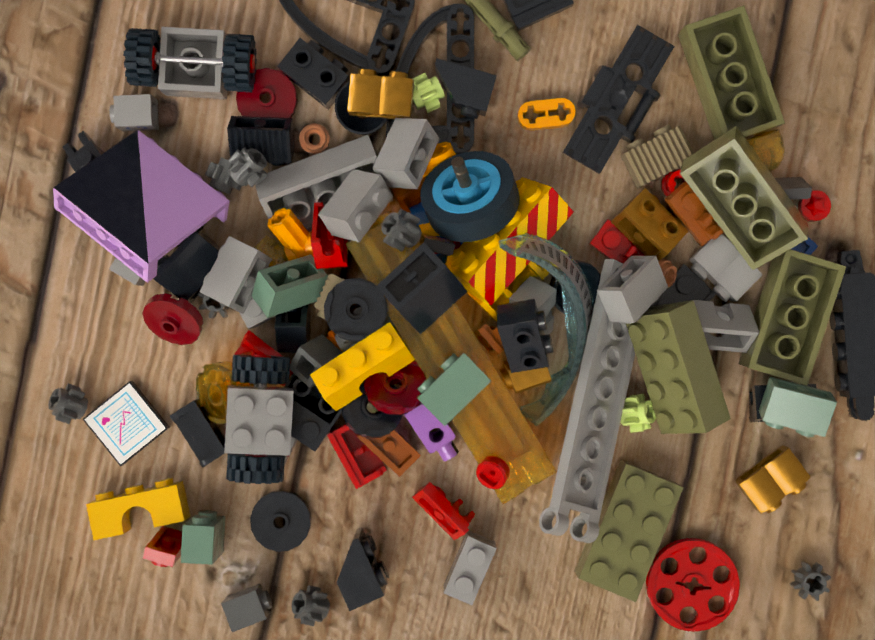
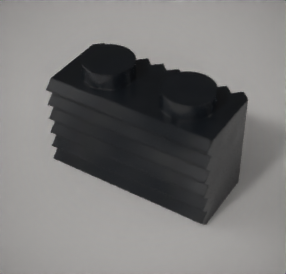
M231 116L227 127L230 157L237 150L241 151L245 147L247 150L251 148L258 150L263 154L268 163L275 166L292 162L295 151L293 118Z

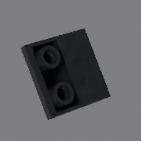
M195 231L178 244V248L171 256L165 255L167 259L157 267V276L153 278L179 299L183 298L190 303L198 297L204 278L211 271L220 249L210 237L198 231Z
M425 242L376 286L420 335L468 292Z
M293 373L289 379V384L284 386L285 388H292L294 391L291 436L315 452L342 414V408L335 411L324 400L316 385L309 388Z
M362 527L356 530L337 580V585L349 611L383 597L386 585L388 584L387 578H389L384 562H378L375 557L374 551L377 550L372 535L370 533L365 534Z

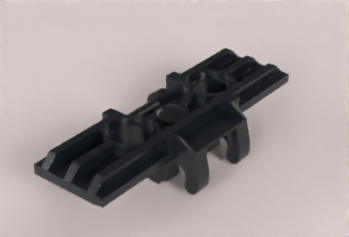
M637 24L613 67L599 66L594 74L595 80L586 95H582L577 105L579 107H586L588 110L563 153L600 174L620 139L633 143L636 139L634 134L653 102L658 101L661 96L651 87L675 46ZM629 65H637L641 68L642 78L640 80L631 81L627 78L626 68ZM636 91L643 95L626 126H624L617 120L633 92ZM597 119L603 120L608 124V134H600L595 130L594 124Z

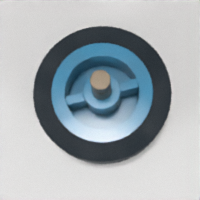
M484 151L464 152L442 161L424 180L420 195L422 206L434 231L440 236L456 242L478 241L499 232L515 216L520 201L517 184L509 164L500 156Z

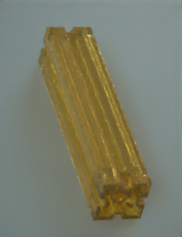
M392 210L377 218L360 242L351 240L346 243L366 279L373 282L376 286L420 246L419 242H417L415 246L411 248L405 247L403 252L383 242L387 235L382 232V223L390 213H393ZM385 297L389 317L426 378L432 376L436 379L444 371L440 366L453 353L457 357L465 353L491 380L452 421L478 464L487 456H497L503 459L509 466V479L503 487L494 489L501 503H507L523 493L528 487L533 484L536 485L557 472L456 303L420 335Z

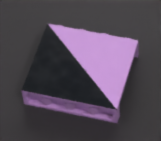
M136 130L53 187L54 208L147 283L157 276V263L160 258L213 217H217L224 223L227 220L229 200L226 199L223 193L213 189L203 181L200 175L190 171L175 156L168 154L152 138H148L139 130Z

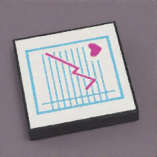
M133 380L125 384L83 418V421L120 466L126 464L170 428Z

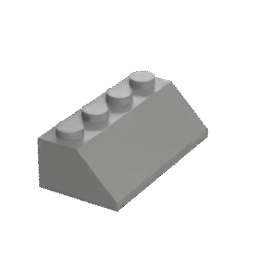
M369 135L268 172V176L259 185L255 184L259 201L268 219L282 208L291 209L307 231H312L314 203L323 202L325 206L353 169L375 173L372 168L377 156Z

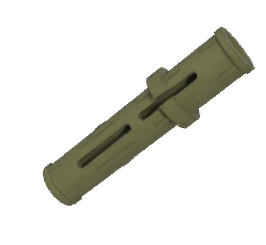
M464 0L494 34L493 39L497 43L501 42L516 61H519L529 53L532 48L514 29L515 25L512 21L508 22L489 0Z

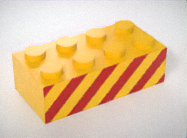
M524 177L517 180L516 184L520 201L517 212L512 220L503 229L490 237L478 241L464 242L459 248L454 250L453 255L447 257L445 265L469 294L492 306L535 257V255L518 251L525 241L530 238L547 243L574 213L553 187Z

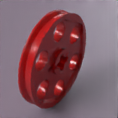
M699 538L679 539L663 547L655 555L646 577L647 595L657 614L669 625L684 631H704L717 626L730 615L739 596V576L730 557L715 544ZM694 547H702L705 550V557L701 562L695 563L689 558V553ZM666 558H674L677 562V568L672 573H664L661 570V563ZM718 566H726L729 570V575L724 581L719 582L713 578V571ZM692 577H695V580L702 584V586L694 587L693 592H690V589L683 585V583L691 582ZM665 587L671 589L672 598L669 602L660 603L656 600V593L659 589ZM713 596H721L724 599V606L719 611H712L708 607V602ZM685 607H693L696 611L695 618L690 622H684L680 619V612Z

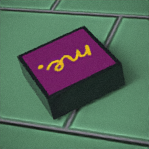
M421 233L420 245L425 242L435 253L448 256L453 255L455 248L453 241Z

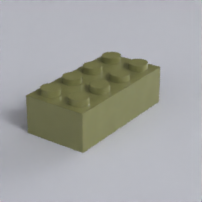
M744 5L684 26L679 32L678 37L714 140L735 126L748 139L785 124Z
M737 126L683 160L681 176L752 270L808 239V223Z
M792 249L772 259L754 314L759 334L747 353L742 352L738 364L808 386L846 266Z
M694 300L650 306L638 321L626 324L661 434L707 433L731 419Z
M620 460L603 500L598 523L599 535L594 542L585 544L574 570L578 578L636 602L684 487L667 478Z

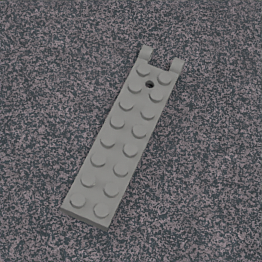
M605 259L599 287L623 263L615 259ZM598 292L580 365L579 377L573 397L550 507L541 513L539 519L540 528L544 533L561 536L569 527V511L581 512L580 516H577L571 522L570 534L574 540L584 543L594 542L599 535L598 523L635 357V350L626 323L609 321ZM556 516V524L552 528L553 518ZM585 523H586V524H587V531H586L585 535L583 536V535H582V529H583V526H584Z

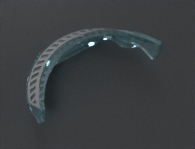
M525 233L499 240V247L513 256L524 258L540 265L561 284L569 352L566 366L550 376L552 382L545 385L544 395L539 400L520 407L521 414L538 426L559 405L580 371L593 314V296L583 270L568 252L547 239Z

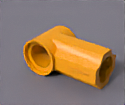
M282 208L276 211L268 219L267 226L284 246L288 261L310 254L313 256L311 247L312 231H307L291 209Z

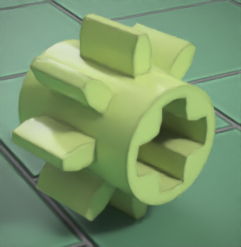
M422 73L412 78L414 80L413 103L416 109L419 110L425 107L427 113L440 108L439 99L444 98L445 94L437 77L434 76L428 79L426 73Z
M644 394L631 395L625 398L620 423L623 426H630L631 433L644 432L645 429H651L650 423H654L656 420L651 400L645 401Z

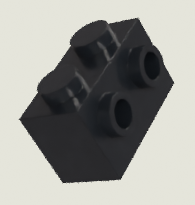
M299 38L277 67L294 84L329 110L334 104L339 90L346 83L350 82V78L346 74L349 70L337 59L331 62L322 54L325 51L314 41L310 40L306 43L303 39Z
M535 299L497 305V329L511 373L549 367L548 354L553 353L552 339L550 334H544V330H547L544 310L538 311Z

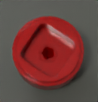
M818 190L811 192V198L799 199L798 211L805 220L810 222L826 218L831 210L829 197L824 192Z
M487 456L478 465L476 475L480 483L485 487L499 489L509 479L510 469L503 459L497 456Z

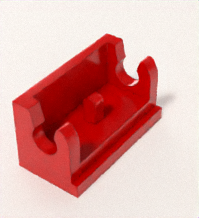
M323 202L314 203L311 247L316 269L347 267L349 240L330 234L318 215L324 207Z
M344 424L329 432L327 437L353 485L358 489L383 475L387 468L384 462L356 436L357 434Z

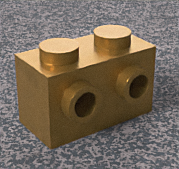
M646 188L638 193L611 221L645 256H656L658 261L668 255L689 232L682 225L681 221L672 215L660 203L659 199Z

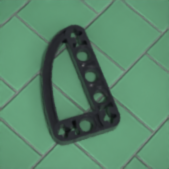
M279 0L292 21L315 43L339 59L359 69L377 71V76L388 75L393 70L415 9L414 0H406V4L409 7H403L401 11H398L396 4L391 1H387V7H385L383 4L386 0L374 2L368 0H346L382 13L368 55L366 56L340 43L318 28L301 12L293 0ZM387 25H395L400 30V34L395 40H387L382 35L383 29ZM378 42L386 47L395 48L393 52L387 49L385 58L389 63L388 65L383 64L381 68H376V62L373 60L374 57L379 58L383 50L382 46H377Z
M452 4L435 11L426 18L409 40L396 72H404L409 75L416 55L426 39L445 23H447V61L474 69V14L471 8L466 4ZM458 12H463V16L469 18V20L463 23V34L451 36V32L457 34V21L452 20V18H456ZM460 41L466 43L469 47L468 54L461 58L456 57L452 53V46ZM447 93V126H432V128L440 138L439 143L450 142L456 155L469 152L474 144V118L455 117L452 113L454 104ZM395 119L387 120L386 137ZM451 123L458 125L470 123V128L466 126L463 128L464 138L469 139V142L464 143L463 148H458L457 143L452 142V139L457 138L458 126L452 128Z

